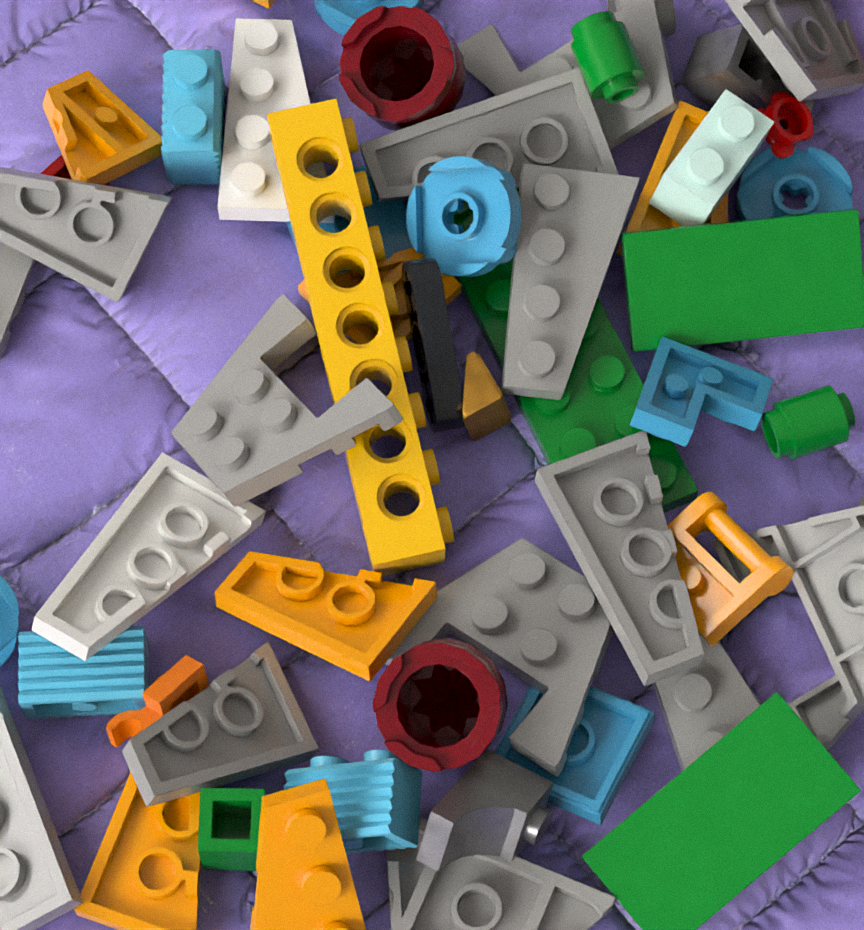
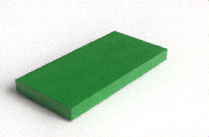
M842 209L621 233L630 345L633 352L656 350L662 336L686 346L864 328V280L858 209Z
M776 692L581 857L642 930H696L857 795L861 789L780 694Z

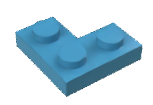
M662 336L630 426L648 432L657 438L666 439L687 447L699 413L702 411L726 423L736 424L755 432L763 415L773 378Z

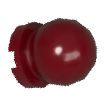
M385 5L375 7L356 19L344 35L341 43L343 52L340 59L341 74H339V81L350 101L383 128L394 131L452 112L462 98L466 81L464 58L453 37L446 33L443 26L421 8L412 6L413 8L405 6L387 8Z
M451 638L424 641L394 658L378 679L372 703L373 711L376 712L378 729L385 739L384 743L388 750L407 765L431 772L459 768L479 757L501 731L508 707L505 680L493 660L473 644Z

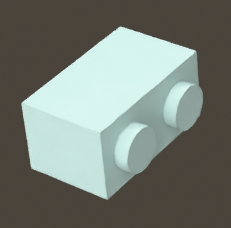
M725 89L663 174L649 204L681 226L706 224L759 150L774 121Z

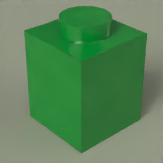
M200 788L198 854L204 870L256 871L262 796L266 795L265 789Z

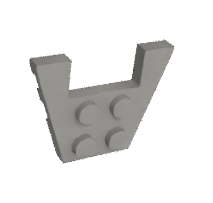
M618 0L621 9L614 13L616 20L625 24L645 71V77L637 84L639 90L633 96L617 103H607L605 98H592L589 92L610 150L678 109L666 42L662 35L657 0ZM490 24L457 45L463 55L465 69L496 96L579 67L571 49V43L573 42L571 40L521 71L498 29L493 24Z
M725 0L780 75L785 87L794 94L799 102L851 94L864 86V64L849 21L843 19L838 22L830 0Z
M284 294L276 299L171 431V434L234 507L303 473L301 463L329 449L336 455H339L356 446L354 436L378 424L383 431H386L404 419L395 405L368 378L364 379L319 417H316L272 370L317 333L309 319Z
M864 505L809 517L808 520L783 526L774 525L757 529L756 532L747 533L771 557H781L793 569L794 574L791 579L834 669V677L788 704L827 751L834 746L864 710ZM719 539L712 542L724 569L739 584L752 573Z
M521 538L439 589L436 600L385 664L389 666L394 658L424 641L444 639L449 634L462 642L473 644L489 656L493 662L544 694L510 735V742L514 750L557 778L563 771L567 760L566 752L574 730H578L585 711V700L594 677L598 676L614 629L585 576L526 539Z

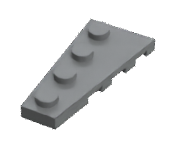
M523 164L519 186L522 222L517 239V251L512 263L501 386L502 394L561 400L636 191L639 177Z

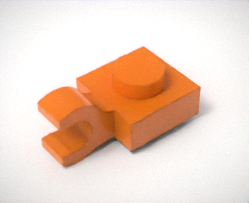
M185 655L167 672L159 676L142 693L146 704L144 708L121 712L108 722L106 730L111 745L117 748L127 738H133L183 701H189L210 686L204 665Z

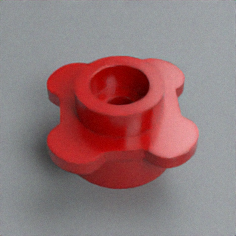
M780 91L771 97V104L768 107L757 109L774 121L765 140L771 144V151L776 157L781 159L793 155L794 146L797 143L812 138L814 133L812 114L803 101L799 102L796 97Z

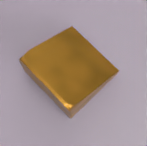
M473 351L466 355L462 416L472 441H477L510 423L512 416L502 392L481 356Z

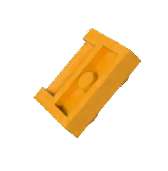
M706 492L697 497L667 525L668 530L672 529L677 547L675 557L681 580L686 582L698 632L711 647L720 641L766 597L780 593L792 580L793 569L781 557H771L727 514V505L713 492ZM702 531H710L752 573L739 584L694 538Z

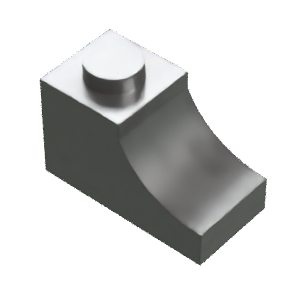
M742 23L698 36L680 82L681 85L710 108L714 106L725 89L756 110L768 107L771 104V97L777 92L783 91L795 97L785 87L780 75ZM815 100L803 101L811 112Z
M486 749L431 810L416 860L438 872L454 860L473 855L499 856L512 862L528 842L536 846L544 836L553 815V811L545 808L553 782Z

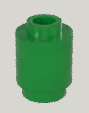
M611 11L592 14L576 23L571 29L574 39L571 43V49L591 97L595 99L605 98L607 103H617L633 96L639 90L637 84L645 77V71L625 24L617 21L614 13Z
M826 385L775 402L772 410L763 413L761 425L767 445L774 457L778 459L788 455L794 460L847 442L849 440V428L855 426V415L846 394H837L830 385Z

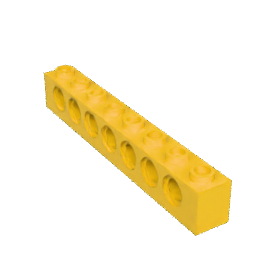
M337 99L267 113L272 146L333 405L364 379L380 380L390 387L391 391L386 397L395 405L404 418L399 424L386 431H383L378 424L354 436L356 446L345 451L372 571L380 572L382 576L443 563L445 562V544L454 542L452 524L447 506L436 508L431 486L440 484L439 471L433 449L422 451L417 429L427 427L424 409L419 392L408 394L403 375L405 372L413 371L406 337L394 338L390 317L399 315L398 303L392 280L381 282L376 264L378 261L386 260L379 226L368 227L363 207L372 205L366 172L364 170L354 173L350 153L359 151L352 116L341 119ZM321 161L329 162L337 168L333 174L325 178L313 177L307 173V169L312 164ZM332 215L342 216L350 222L346 229L337 233L327 232L319 225L326 217ZM342 270H354L363 276L361 283L353 288H341L332 281L333 277ZM360 324L368 325L377 332L376 337L366 344L352 343L345 337V334L351 327ZM384 436L396 437L405 446L404 450L393 458L379 457L372 451L371 447L377 439ZM396 493H408L418 501L419 505L410 515L396 516L386 509L385 503L389 497Z

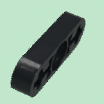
M434 257L405 261L402 263L403 289L425 411L430 428L434 433L463 428L465 426L462 416L463 394L438 263Z

